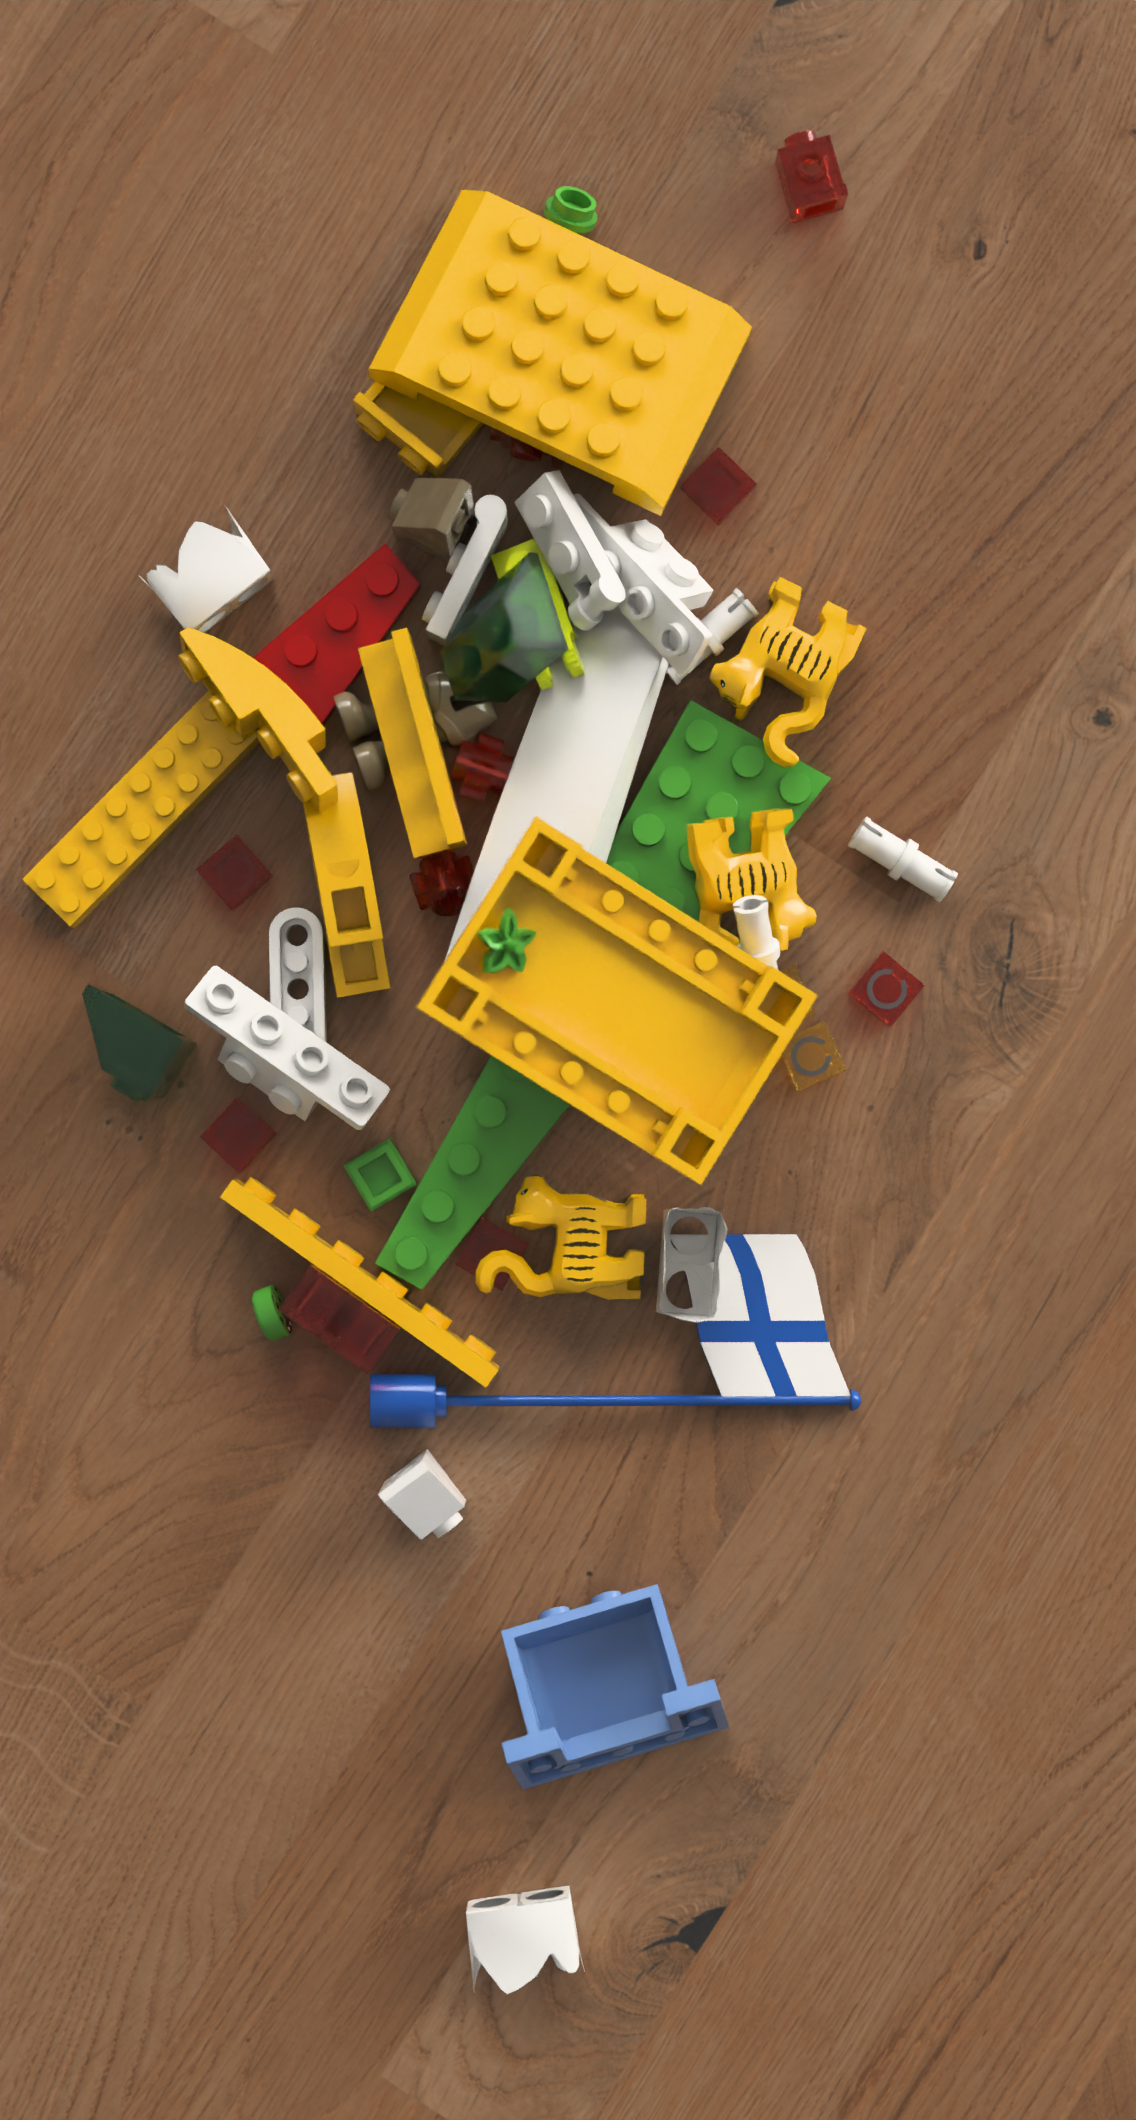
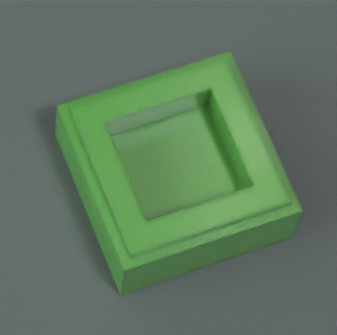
M391 1138L344 1165L345 1170L370 1212L418 1184Z

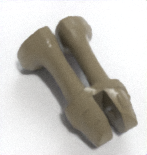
M443 669L426 677L427 686L425 688L440 743L447 741L450 747H459L467 742H472L478 732L498 719L492 701L467 706L457 712L452 707V702L465 699L486 688L480 669L458 672ZM342 692L333 696L349 743L361 740L379 730L373 704H363L351 692ZM368 741L352 747L367 790L380 787L386 780V771L390 768L383 741Z

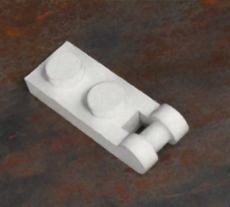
M560 470L545 472L514 503L570 603L568 607L570 620L579 629L590 630L602 620L604 610H613L625 599V589Z
M485 495L476 503L474 511L477 527L467 546L460 542L456 546L446 568V572L452 574V577L443 594L438 591L433 593L423 613L422 620L429 623L426 628L428 638L445 647H448L491 560V555L494 554L507 528L506 504L498 496Z

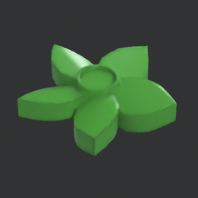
M506 908L501 917L499 931L492 928H484L476 932L483 944L489 947L483 958V971L486 973L497 972L505 967L523 972L526 964V955L523 952L524 947L537 934L535 931L526 928L517 929L515 913L512 909Z

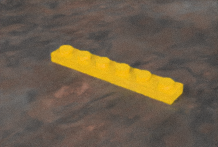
M250 1177L246 1184L239 1179H233L220 1198L485 1388L488 1386L500 1367L492 1361L496 1351L472 1334L468 1336L466 1341L458 1337L448 1329L453 1321L426 1302L422 1309L416 1307L404 1298L409 1290L384 1271L376 1278L363 1269L360 1264L365 1258L341 1240H338L334 1246L328 1244L316 1235L321 1226L301 1211L294 1208L291 1214L288 1215L275 1206L272 1202L277 1195L256 1179Z

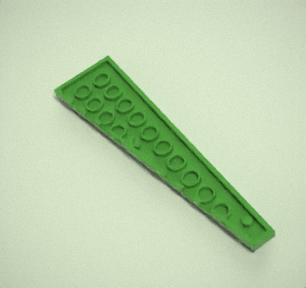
M690 700L619 826L606 864L699 922L700 904L694 888L697 875L689 859L686 825L703 823V820L733 817L735 831L728 838L732 853L751 851L749 828L751 812L769 809H792L793 822L784 828V835L786 836L831 778L801 761L793 767H783L773 762L765 752L762 739ZM491 1056L375 1264L422 1290L570 1104Z

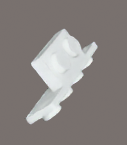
M573 494L624 586L626 596L617 608L680 675L691 673L710 642L712 635L690 610L704 607L714 590L699 575L697 568L691 562L684 559L665 540L664 534L658 527L649 523L646 519L610 527L580 494Z
M213 966L184 1003V1008L226 1037L217 1060L224 1064L227 1072L236 1080L246 1084L251 1083L267 1094L271 1103L286 1114H295L303 1121H306L318 1103H320L355 1129L361 1130L390 1091V1088L385 1083L218 966Z

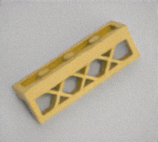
M403 628L392 631V639L358 648L411 850L416 860L468 845L414 643L408 629Z

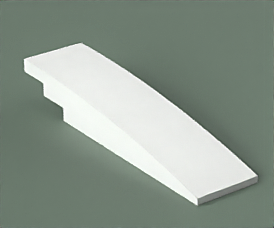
M617 607L611 611L604 610L602 620L590 630L579 629L573 624L578 637L574 641L585 674L575 678L572 677L565 667L560 645L558 646L550 666L554 685L540 691L485 839L446 958L534 817L540 818L584 846L582 849L604 863L607 862L669 664Z

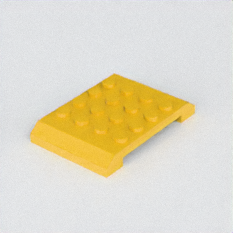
M461 190L368 369V378L416 401L420 394L436 400L613 484V494L661 516L750 336L752 326L731 306L488 191Z
M534 817L416 1008L638 1148L701 1185L818 995L774 967L766 966L582 849L584 846L540 818ZM510 908L517 918V929L526 928L537 933L533 940L524 947L523 952L526 955L524 970L520 972L505 967L497 972L486 973L483 971V958L489 947L483 944L476 932L484 928H492L499 931L501 917L505 909Z

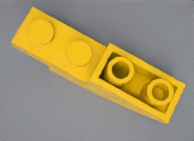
M190 627L179 632L182 653L177 656L189 679L194 684L202 681L212 695L207 701L221 725L226 727L232 724L241 738L260 727L256 731L258 740L272 759L280 756L290 770V773L286 774L287 781L299 800L304 803L310 799L319 813L338 802V785L316 754L326 748V729L309 707L287 684L243 651L214 636Z
M353 772L331 775L338 785V802L319 813L310 799L303 803L337 998L390 989L378 904Z

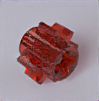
M480 732L476 744L464 739L462 740L450 773V778L462 782L459 795L482 803L487 791L501 796L514 757L501 753L505 744L504 740Z
M449 850L423 857L419 864L420 872H414L409 875L420 910L423 911L431 907L432 911L440 916L459 914L474 874L470 857L466 855L458 859L457 855Z

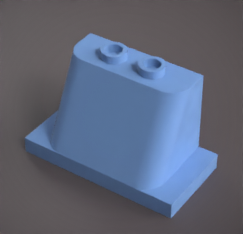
M658 1584L621 1594L620 1591L604 1592L593 1597L589 1605L572 1610L566 1606L554 1607L539 1614V1620L501 1631L528 1735L502 1742V1747L507 1765L523 1790L729 1728L715 1680L712 1679L688 1686Z

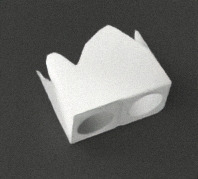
M229 510L232 534L204 522L195 521L188 530L179 550L178 573L167 566L156 565L157 570H151L147 573L148 583L139 576L148 586L150 584V588L184 629L190 627L206 633L232 613V610L241 606L274 579L270 569Z
M711 1207L663 1210L656 1303L657 1313L693 1322H701L715 1317L718 1311L717 1302L720 1293L719 1257L727 1233V1227L720 1212L713 1210ZM684 1217H694L700 1220L708 1232V1240L705 1247L694 1255L681 1254L673 1247L670 1240V1232L673 1225ZM714 1262V1270L707 1264ZM679 1271L695 1273L700 1277L704 1285V1295L701 1301L689 1309H681L674 1306L666 1294L668 1280Z
M569 1885L468 1901L466 1919L473 1990L481 1964L499 1988L506 1994L517 1991L535 1978L550 1954L557 1967L568 1973L577 1971L579 1955L581 1958Z

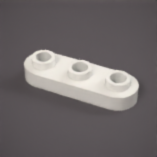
M288 908L280 912L273 919L269 929L270 1003L327 1043L324 928L321 921L312 912L303 908ZM295 926L305 927L308 933L305 943L299 946L292 945L288 939L289 931ZM297 979L305 980L309 987L306 997L300 1000L292 998L289 992L291 983Z

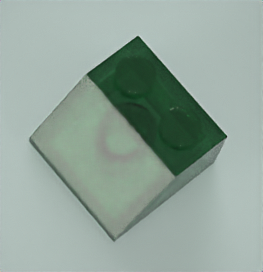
M529 552L471 604L440 651L455 700L507 702L568 650L538 553Z
M88 984L82 994L101 1068L114 1076L110 1086L138 1102L139 1100L146 1102L149 1097L165 1098L197 1043L110 991Z

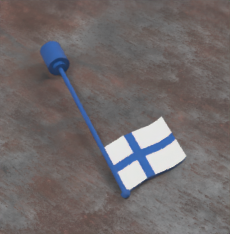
M670 1234V1240L675 1249L681 1254L694 1255L705 1247L708 1234ZM726 1234L724 1246L719 1257L720 1293L717 1302L718 1311L714 1318L696 1322L699 1342L721 1395H446V1385H436V1374H371L370 1428H436V1417H446V1406H849L850 1411H854L861 1404V1396L855 1390L850 1389L849 1392L830 1346L816 1276L806 1250L796 1234ZM714 1262L707 1264L714 1270ZM685 1271L692 1307H694L701 1301L704 1295V1285L698 1275Z

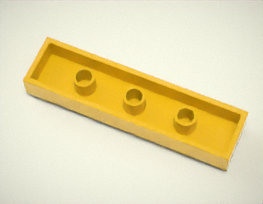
M209 691L22 879L70 927L76 929L260 742L256 735V730L241 738L232 724L223 727L208 704L207 699L212 696Z

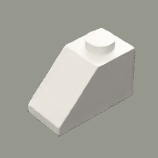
M428 1449L385 1480L378 1493L382 1501L420 1540L431 1532L438 1539L463 1520L458 1511L464 1508L466 1499Z

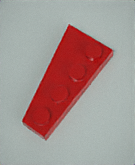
M385 543L257 653L253 659L264 665L287 684L324 726L336 707L333 696L346 692L363 671L358 648L385 640L421 589V584Z

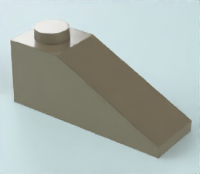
M415 478L409 491L403 488L400 489L390 508L388 518L394 520L392 524L394 536L449 563L459 542L463 544L475 520L471 484L462 479Z

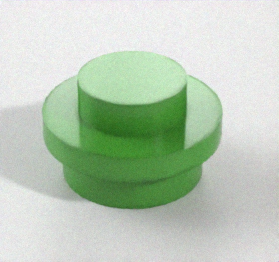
M563 186L556 190L555 195L547 199L544 214L549 221L577 234L587 233L594 229L597 221V214L595 212L596 201L590 194L581 189Z

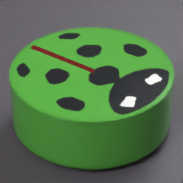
M271 1284L254 1291L252 1306L264 1335L273 1342L292 1335V1319L286 1302L278 1288Z

